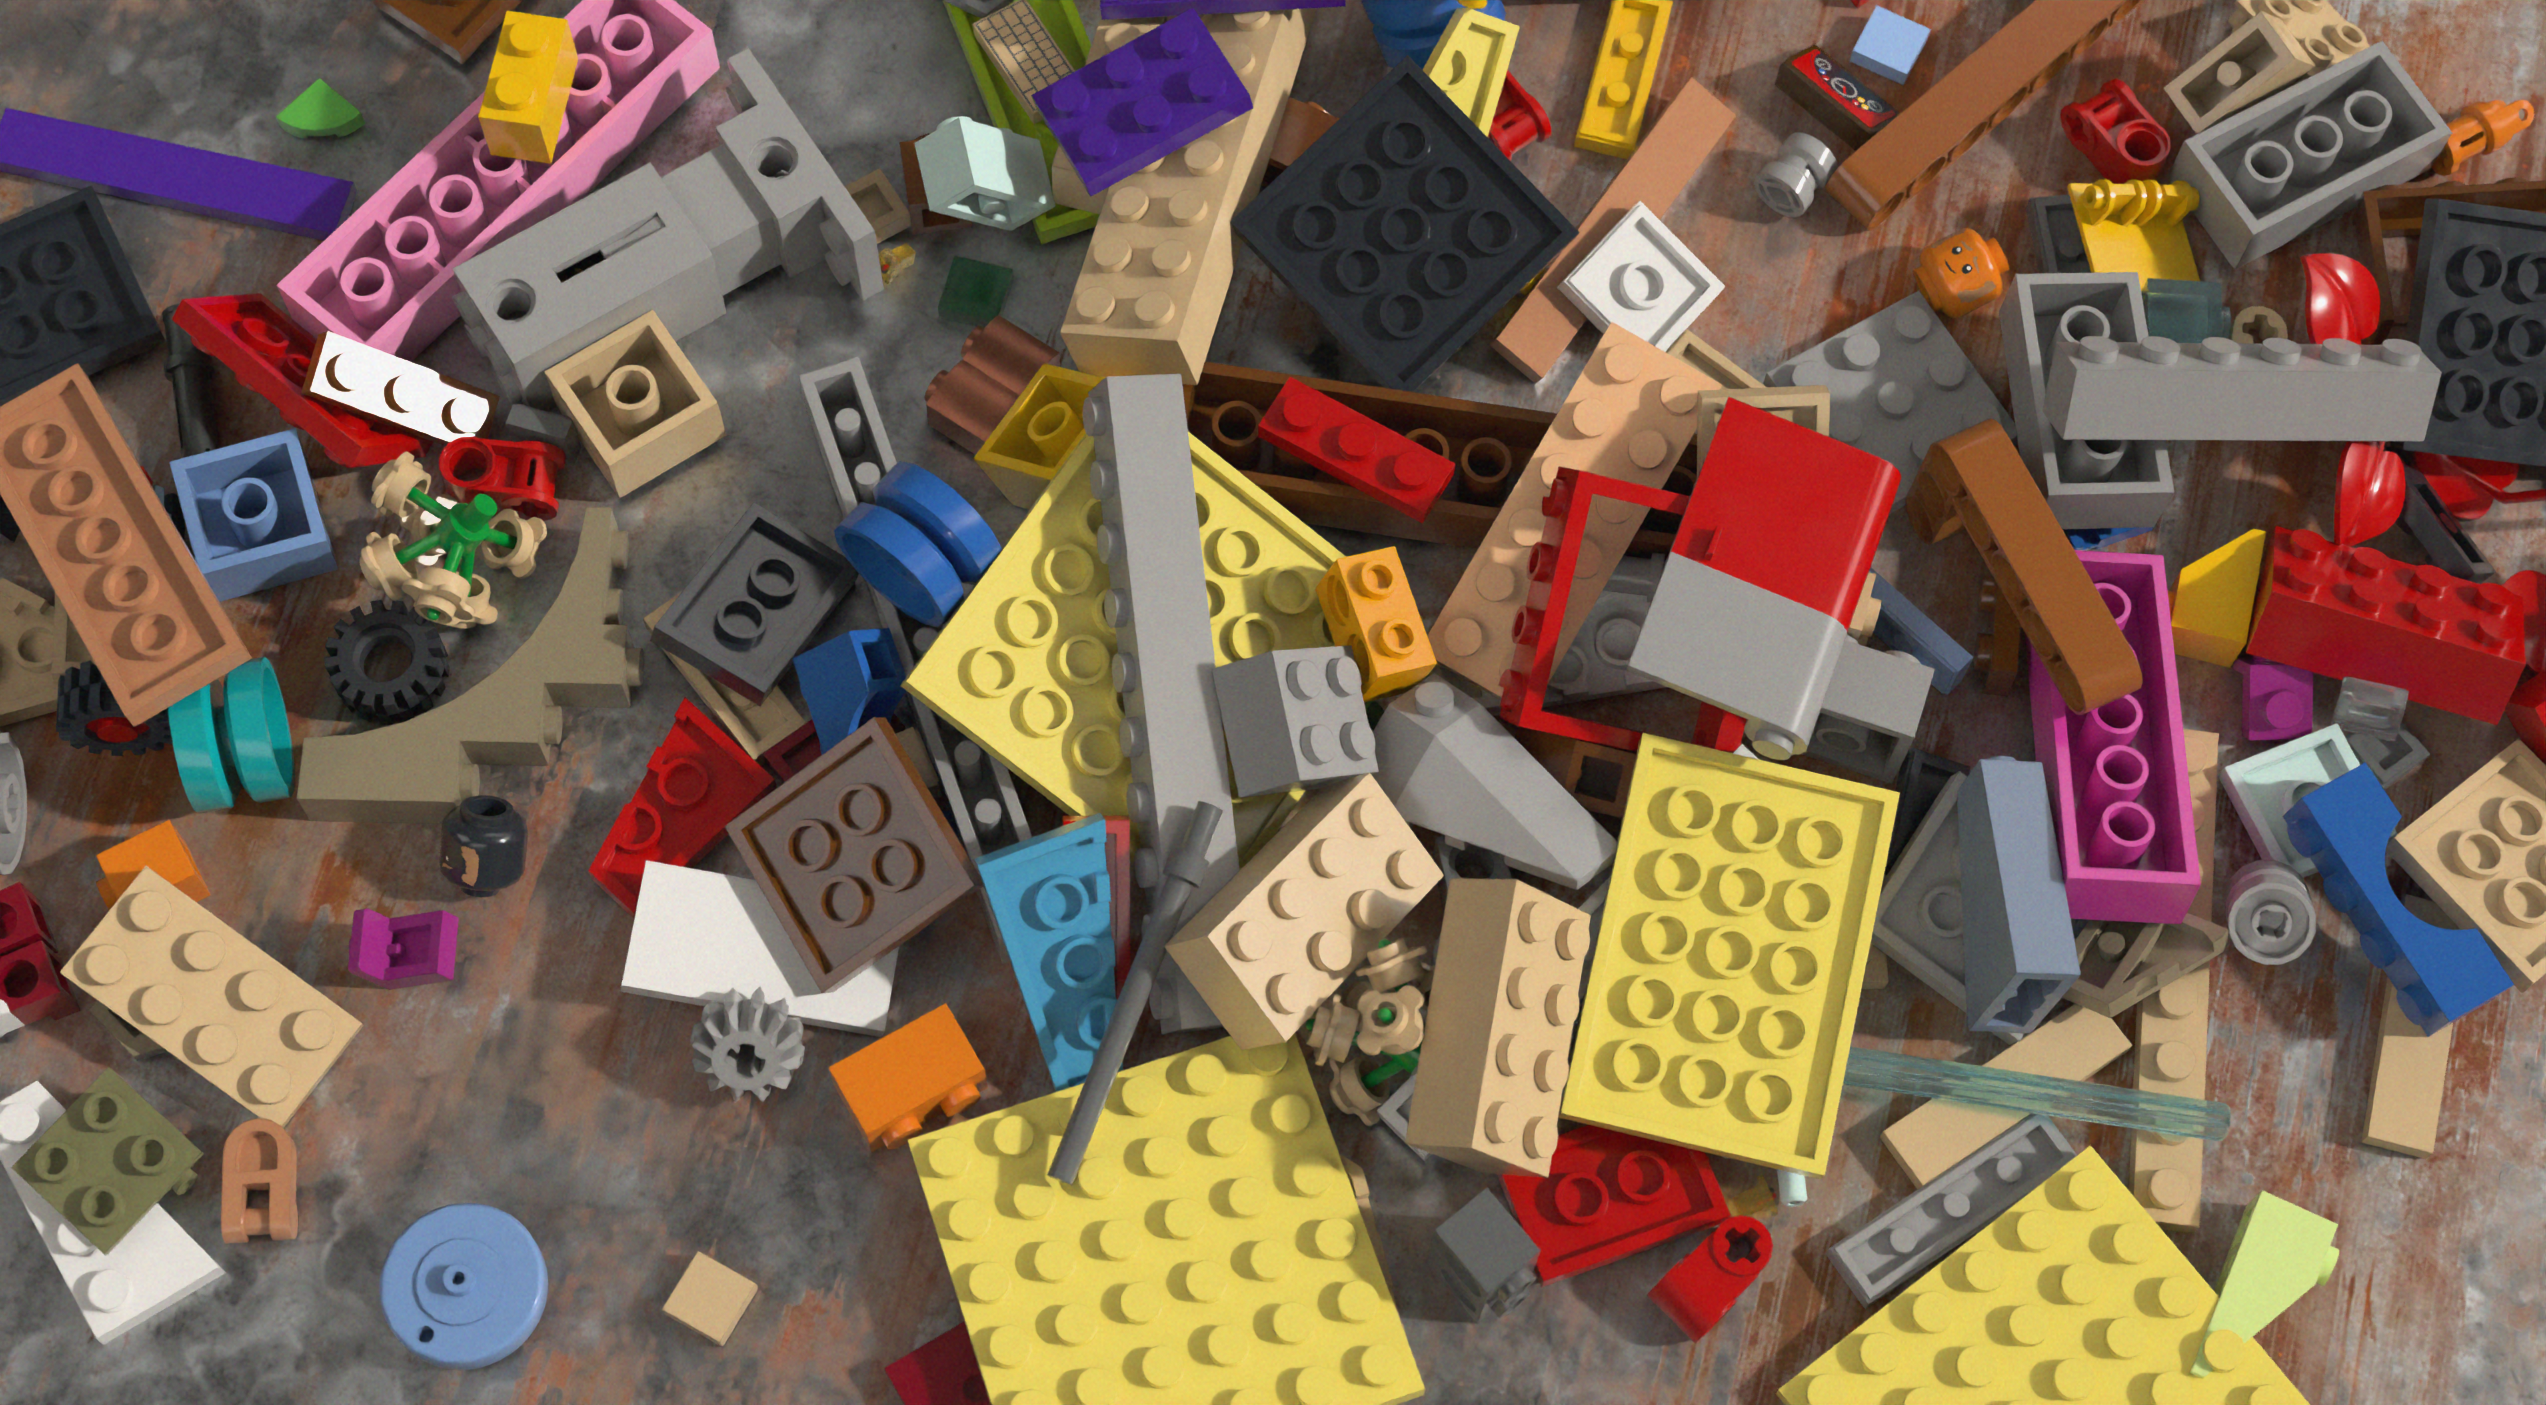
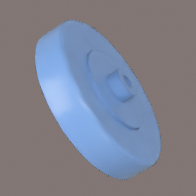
M478 1203L446 1205L432 1210L412 1222L398 1236L388 1251L379 1281V1297L382 1312L396 1338L419 1359L437 1367L453 1370L481 1368L502 1360L518 1349L528 1339L540 1321L548 1294V1274L545 1260L531 1234L518 1220L508 1213L492 1206Z

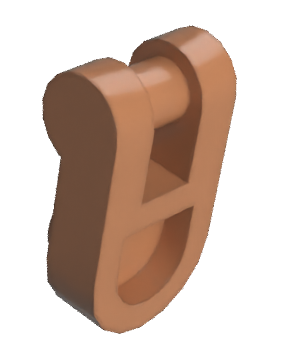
M256 1118L245 1121L234 1128L226 1139L223 1150L221 1231L226 1244L246 1243L250 1235L271 1234V1238L274 1241L293 1240L297 1237V1154L295 1143L284 1128L272 1120ZM270 1190L269 1207L249 1209V1191Z

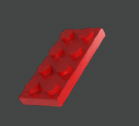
M261 293L182 299L171 319L191 335L190 340L196 348L220 359L235 372V379L242 386L267 398L280 409L279 415L285 422L309 433L324 446L325 454L339 465L357 468L383 464L390 460L396 461L404 452L412 454L414 459L423 458L427 455L433 444L430 440L301 394L317 339Z

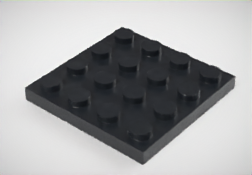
M1408 55L1230 221L1237 236L1384 388L1409 392L1416 391L1580 233Z
M2425 199L2405 340L2418 345L2421 351L2442 373L2424 441H2391L2390 448L2546 467V213L2445 199Z

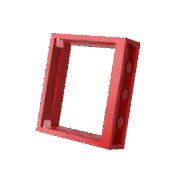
M1558 466L1550 496H1543L1542 514L1546 516L1541 542L1534 544L1527 562V578L1531 580L1526 606L1522 605L1519 607L1512 625V641L1516 644L1511 669H1506L1503 672L1498 686L1504 688L1500 702L1501 711L1499 718L1520 727L1635 752L1638 750L1642 733H1647L1734 753L1741 745L1747 719L1704 701L1701 702L1692 742L1542 710L1592 495L1604 496L1684 515L1690 496Z

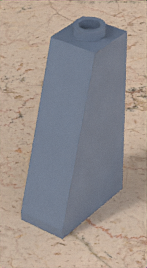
M1994 756L1980 759L1957 790L1967 1022L1969 1031L2031 1033L2079 978L2081 973L2042 762L2016 761L2015 758L2010 756Z

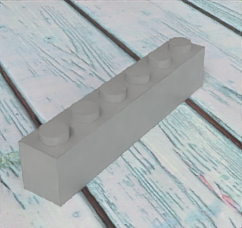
M2086 336L2080 342H2056L2042 411L2061 438L2065 440L2424 441L2442 372L2428 359L2418 345L2402 339H2388L2383 341L2382 345H2358L2352 341L2339 338L2326 339L2323 341V344H2297L2283 338H2267L2262 344H2242L2221 337L2205 338L2202 343H2176L2168 338L2151 336L2143 338L2141 343L2115 342L2101 336Z

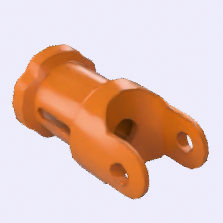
M2520 99L2508 105L2501 100H2493L2488 103L2477 101L2464 107L2460 117L2446 123L2453 133L2431 168L2438 175L2445 177L2457 172L2460 163L2478 153L2488 155L2501 149L2512 139L2514 134L2526 129L2531 124L2534 117L2532 105L2527 100ZM2521 109L2525 113V116L2522 120L2519 117V111Z

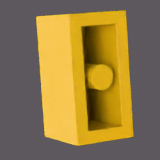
M506 11L478 116L491 155L552 163L578 62L576 48L567 19Z

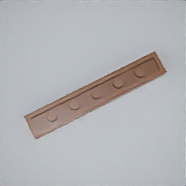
M1693 77L1684 82L1577 225L1576 229L1580 232L1578 236L1548 264L1489 345L1534 383L1543 379L1587 319L1557 286L1639 201L1660 220L1737 115Z

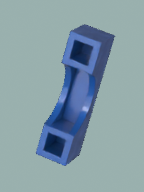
M890 627L848 631L792 658L800 680L802 695L808 704L820 741L822 755L874 717H884L890 724L896 706L907 692L900 686L905 680L906 675ZM941 810L961 843L951 811Z
M2366 762L2305 795L2282 816L2288 824L2287 833L2292 845L2303 857L2311 859L2324 879L2323 887L2329 901L2338 911L2348 915L2360 934V945L2364 954L2375 967L2385 971L2397 990L2396 997L2402 1012L2412 1023L2420 1025L2427 1037L2487 1004L2514 985L2477 928L2450 930L2430 925L2409 912L2394 894L2386 874L2385 852L2389 837L2402 816Z

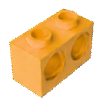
M1395 546L1336 559L1315 590L1335 646L1352 645L1355 663L1361 674V691L1364 703L1406 693L1422 682L1437 662Z

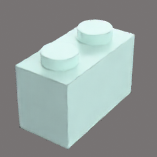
M959 116L940 122L936 127V131L914 143L930 211L1012 231L1055 207L1040 140L1013 133L1012 130L1007 128H995L974 122L969 117Z

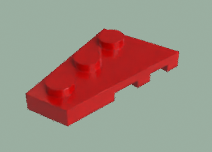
M684 697L674 715L675 723L661 747H656L646 765L648 771L630 803H625L588 870L592 880L634 919L646 860L693 869L729 834L725 828L728 823L777 788L775 779L686 697Z

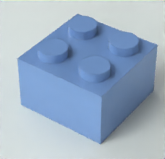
M296 428L169 462L195 561L219 602L338 570L309 462Z

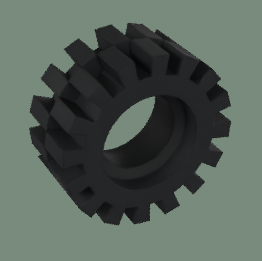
M382 600L370 601L372 613L364 615L360 606H357L350 610L354 619L352 624L348 625L342 619L336 623L334 629L339 637L338 639L331 637L327 639L325 648L330 657H324L325 668L344 705L351 712L356 709L361 719L372 722L374 715H377L382 725H393V714L400 713L403 721L406 722L415 718L411 711L415 706L419 705L425 713L434 706L429 697L431 693L442 696L446 686L441 677H449L450 666L445 658L448 657V654L433 622L427 621V619L420 616L415 611L414 606L408 612L403 601H392L391 609H386ZM395 642L406 646L411 651L409 668L398 678L386 682H378L364 674V661L367 655L380 645Z

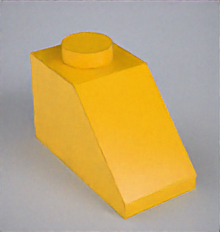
M2252 529L2181 569L2172 586L2167 590L2174 653L2176 655L2229 668L2234 663L2247 642L2266 531Z

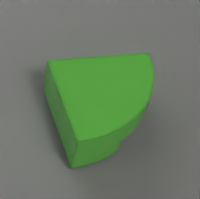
M320 78L276 116L280 128L293 136L304 139L309 138V136H327L332 134L342 137L356 131L365 124L362 113Z

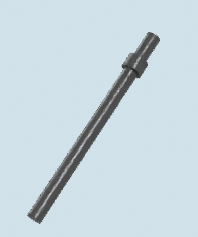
M1198 801L1180 848L1173 847L1162 872L1167 876V880L1047 1176L1055 1180L1073 1185L1167 950L1164 946L1173 937L1192 887L1199 888L1209 865V861L1204 859L1223 813V810L1212 804Z

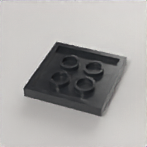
M92 185L0 224V407L77 363L85 374L89 376L166 342Z

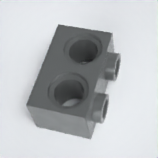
M1486 1188L1434 1229L1426 1262L1473 1319L1480 1323L1492 1312L1499 1319L1504 1318L1530 1295L1527 1288L1536 1279L1533 1270L1541 1250L1491 1191Z

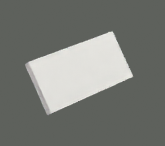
M646 860L621 992L706 1006L709 1000L724 1004L725 995L732 987L744 1000L751 999L753 992L761 987L765 994V1003L771 1004L785 998L786 1003L789 1005L788 1017L800 1018L803 1024L883 1037L899 946L835 992L822 994L756 880Z

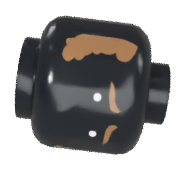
M478 795L463 800L460 806L448 812L442 822L439 856L441 873L451 883L459 886L465 894L474 897H491L499 893L500 889H505L515 884L525 871L528 840L526 820L513 809L511 803L500 797Z

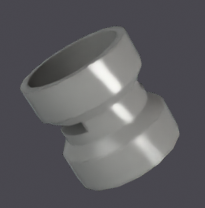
M1794 132L1779 147L1777 161L1767 163L1757 174L1754 186L1760 198L1770 208L1784 216L1797 218L1803 215L1813 202V191L1816 188L1826 186L1828 180L1838 168L1837 162L1832 152L1821 141L1808 134Z

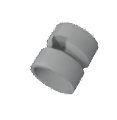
M2257 860L2241 867L2230 878L2224 892V906L2228 931L2235 947L2248 959L2264 965L2284 964L2298 958L2310 946L2316 932V915L2310 892L2303 877L2290 865L2276 860Z

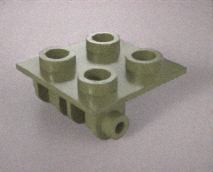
M108 1067L11 1168L107 1256L168 1191L173 1190L178 1195H182L195 1184L198 1175L192 1169L204 1153Z

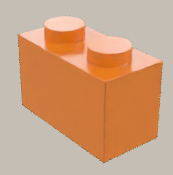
M947 1003L828 1067L835 1089L871 1152L886 1145L888 1150H892L907 1144L908 1139L917 1137L922 1132V1124L942 1113H945L947 1117H953L956 1113L961 1114L981 1099L980 1092L988 1088L985 1069Z

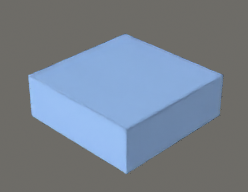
M1876 6L1852 51L1850 62L1904 85L1927 41L1930 29Z

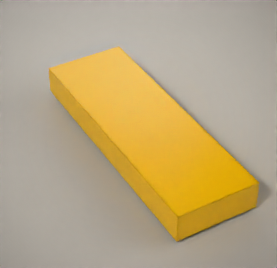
M1612 0L1574 147L1627 159L1633 152L1637 143L1673 1Z

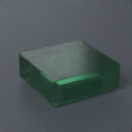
M954 255L938 305L939 318L972 326L981 325L986 327L998 315L1003 316L1014 281L1013 269Z

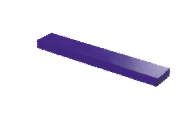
M6 108L0 121V172L80 189L92 185L95 192L322 241L328 238L348 219L357 195V189L353 181Z

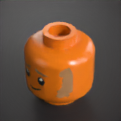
M1963 228L1923 248L1919 256L1920 266L1913 269V275L1922 296L1934 313L1942 310L1950 318H1959L1999 298L2003 290L2000 274L2008 271L2009 265L2003 250L1994 237L1984 241L1973 229Z

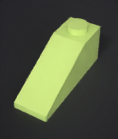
M2263 1190L2247 1204L2213 1290L2218 1295L2219 1301L2191 1368V1374L2203 1379L2213 1370L2203 1356V1343L2211 1333L2221 1329L2230 1330L2239 1335L2245 1344L2316 1283L2321 1286L2326 1284L2339 1256V1249L2330 1246L2338 1224Z

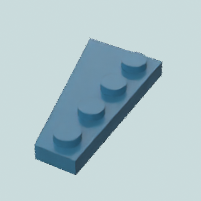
M1101 813L974 859L1055 1092L1085 1082L1118 1001L1115 994L1114 966L1116 964L1109 902H1111L1110 881L1106 869L1105 842H1107L1105 818ZM1123 1061L1118 1072L1123 1071Z

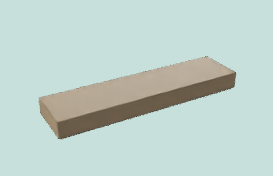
M2407 894L2400 901L2409 912L2430 925L2450 930H2461L2434 901ZM2387 978L2361 1143L2427 1159L2434 1152L2453 1023L2427 1037L2420 1025H2415L2404 1015L2397 1001V990L2390 979Z
M2074 1004L1884 1130L1879 1138L1915 1187L1920 1189L2040 1108L2046 1107L2128 1052L2132 1044L2112 1018Z

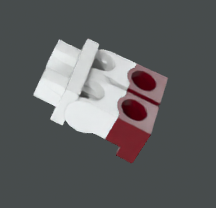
M20 881L0 890V1038L7 1032L50 1016L56 1021L80 1011L69 979L60 973L64 964L62 959L56 955L59 951L41 901Z

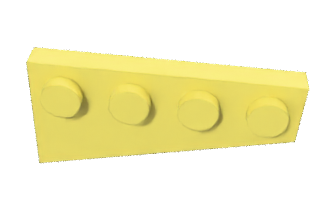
M1467 7L1457 8L1425 64L1423 71L1488 137L1520 26Z

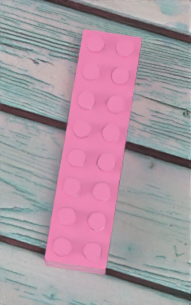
M582 0L563 18L568 20L578 62L552 163L490 154L478 118L485 94L484 91L277 284V288L291 318L316 339L318 334L329 331L412 362L461 315L452 296L461 292L453 268L583 199L720 68L712 29L674 0Z

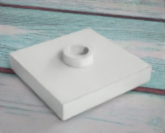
M1639 201L1567 275L1557 288L1603 334L1610 323L1613 322L1666 352L1725 286Z

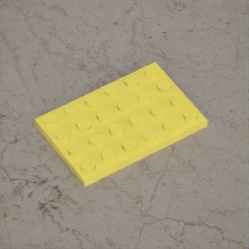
M1642 733L1569 1064L1568 1079L1564 1087L1558 1117L1816 1179L1823 1178L1829 1157L1900 792Z

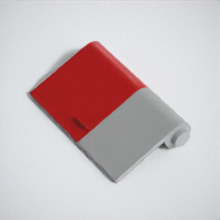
M1728 397L1626 670L1746 718L1745 734L1753 741V748L1766 757L1787 760L1791 755L1806 752L1902 476L1899 470L1890 462L1878 456Z

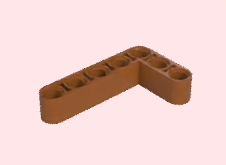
M1989 418L1932 443L1905 500L1909 521L1918 537L1925 544L1932 545L1961 531H1968L2060 695L2075 714L2081 716L2141 689L2143 683L2142 672L2134 652L2003 427L1995 419Z

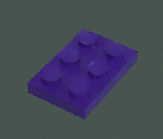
M1194 8L1185 11L1031 95L1038 112L1090 197L1254 108L1250 94Z

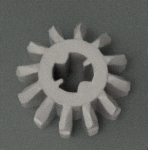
M732 987L725 995L724 1004L709 1000L708 1004L703 1008L702 1021H697V1024L692 1029L690 1042L695 1049L692 1058L694 1072L708 1073L707 1084L709 1085L710 1092L725 1085L731 1087V1096L735 1103L744 1095V1090H752L764 1102L766 1097L770 1095L771 1085L787 1089V1086L792 1082L794 1069L799 1068V1065L803 1063L805 1047L800 1041L803 1035L801 1019L788 1017L789 1005L786 1003L785 998L771 1004L765 1003V994L761 987L753 992L751 999L744 1000Z

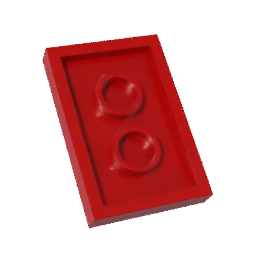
M1586 1125L1558 1135L1557 1146L1551 1158L1548 1178L1497 1174L1515 1221L1541 1250L1534 1268L1541 1288L1712 1228L1731 1217L1705 1152L1593 1125Z

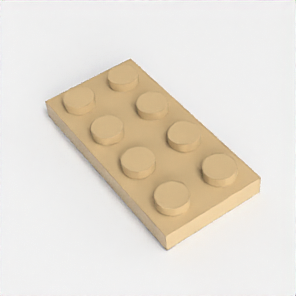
M147 866L143 868L60 971L70 981L253 1114L262 1119L272 1120L283 1128L363 1027V1024Z

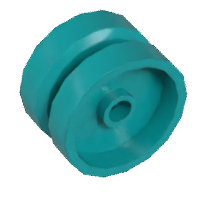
M267 658L250 659L226 673L223 687L219 679H216L168 707L169 724L177 766L187 798L194 811L202 814L233 808L241 790V783L246 793L258 803L292 797L295 790V766L289 722L277 676Z

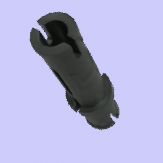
M175 304L162 311L169 356L166 359L167 362L163 363L164 376L172 382L181 457L185 458L219 449L210 380L216 370L213 357L196 348L190 340L191 335L171 320L179 304Z

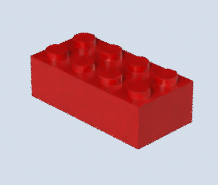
M2275 525L2260 563L2247 636L2246 653L2498 725L2526 665L2523 596L2513 594L2509 589L2499 584L2490 582L2478 584L2450 576L2443 569L2433 565L2415 566L2388 558L2384 553L2373 548L2339 546L2310 530L2297 529L2293 531Z

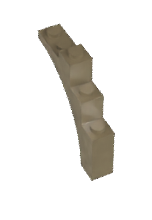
M586 507L577 553L558 597L533 634L494 673L456 699L406 722L358 734L304 738L297 800L310 821L442 824L444 817L450 810L460 806L463 800L479 795L480 774L477 764L549 766L550 745L560 744L563 727L561 707L631 708L632 686H642L644 651L643 648L634 647L627 625H622L624 596L622 589H615L617 569H626L628 565L629 539L627 531H619L612 508Z

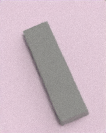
M2040 1108L1829 1248L1826 1255L1864 1309H1866L1974 1237L2075 1158L2077 1154L2043 1108Z

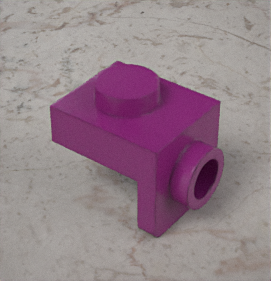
M2255 655L2238 656L2233 663V669L2243 674L2242 737L2249 741L2298 739L2311 734L2313 672Z
M369 908L356 910L353 914L352 933L348 945V969L350 973L388 990L453 981L459 917L444 910L388 918Z

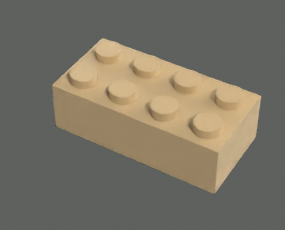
M1365 773L1325 785L1164 947L1241 1050L1286 1042L1367 957L1366 952L1376 948L1379 941L1384 939L1444 874L1371 773Z
M1450 878L1405 1144L1481 1173L1548 1178L1552 1154L1556 1149L1558 1141L1557 1121L1562 1090L1567 1082L1569 1073L1567 1059L1573 1022L1579 1012L1578 992L1584 956L1590 944L1589 924L1591 915L1517 879Z

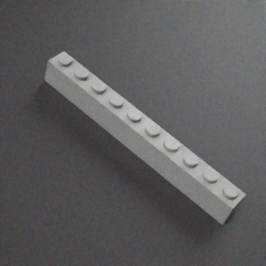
M859 357L799 375L805 409L845 519L861 502L876 505L873 488L897 462ZM867 582L882 627H890L907 677L952 614L938 627L923 624L901 611ZM907 691L906 695L923 743L938 776V785L946 808L951 811L962 847L979 873L975 858L1032 838L1006 766ZM983 886L976 892L1001 963L1003 964L1010 960Z
M1181 374L1108 376L1088 392L1089 397L1085 399L1083 405V424L1086 434L1093 436L1096 461H1093L1090 469V486L1093 497L1096 500H1101L1103 525H1100L1097 535V547L1101 562L1108 564L1111 589H1108L1106 592L1104 605L1107 623L1110 628H1115L1118 653L1114 655L1112 661L1113 683L1118 693L1123 692L1125 718L1120 722V746L1123 755L1130 757L1133 783H1130L1127 789V809L1131 821L1134 823L1138 822L1140 848L1135 852L1134 871L1139 887L1145 888L1148 914H1145L1142 919V939L1167 880V876L1162 873L1172 848H1180L1198 801L1212 804L1223 810L1204 859L1209 861L1208 868L1200 887H1192L1173 934L1174 937L1240 870L1222 717L1212 669L1216 668L1182 377ZM1166 951L1149 994L1151 1012L1156 1020H1160L1162 1034L1225 1028L1168 951Z

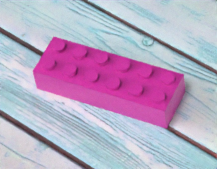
M2075 550L2134 652L2142 672L2143 683L2141 689L2081 716L2077 715L2063 700L2025 633L2036 762H2042L2070 918L2181 924L2201 886L2164 556Z

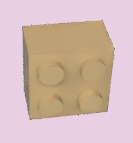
M654 310L647 312L544 371L557 408L563 416L571 418L579 440L619 498L726 436L718 402Z

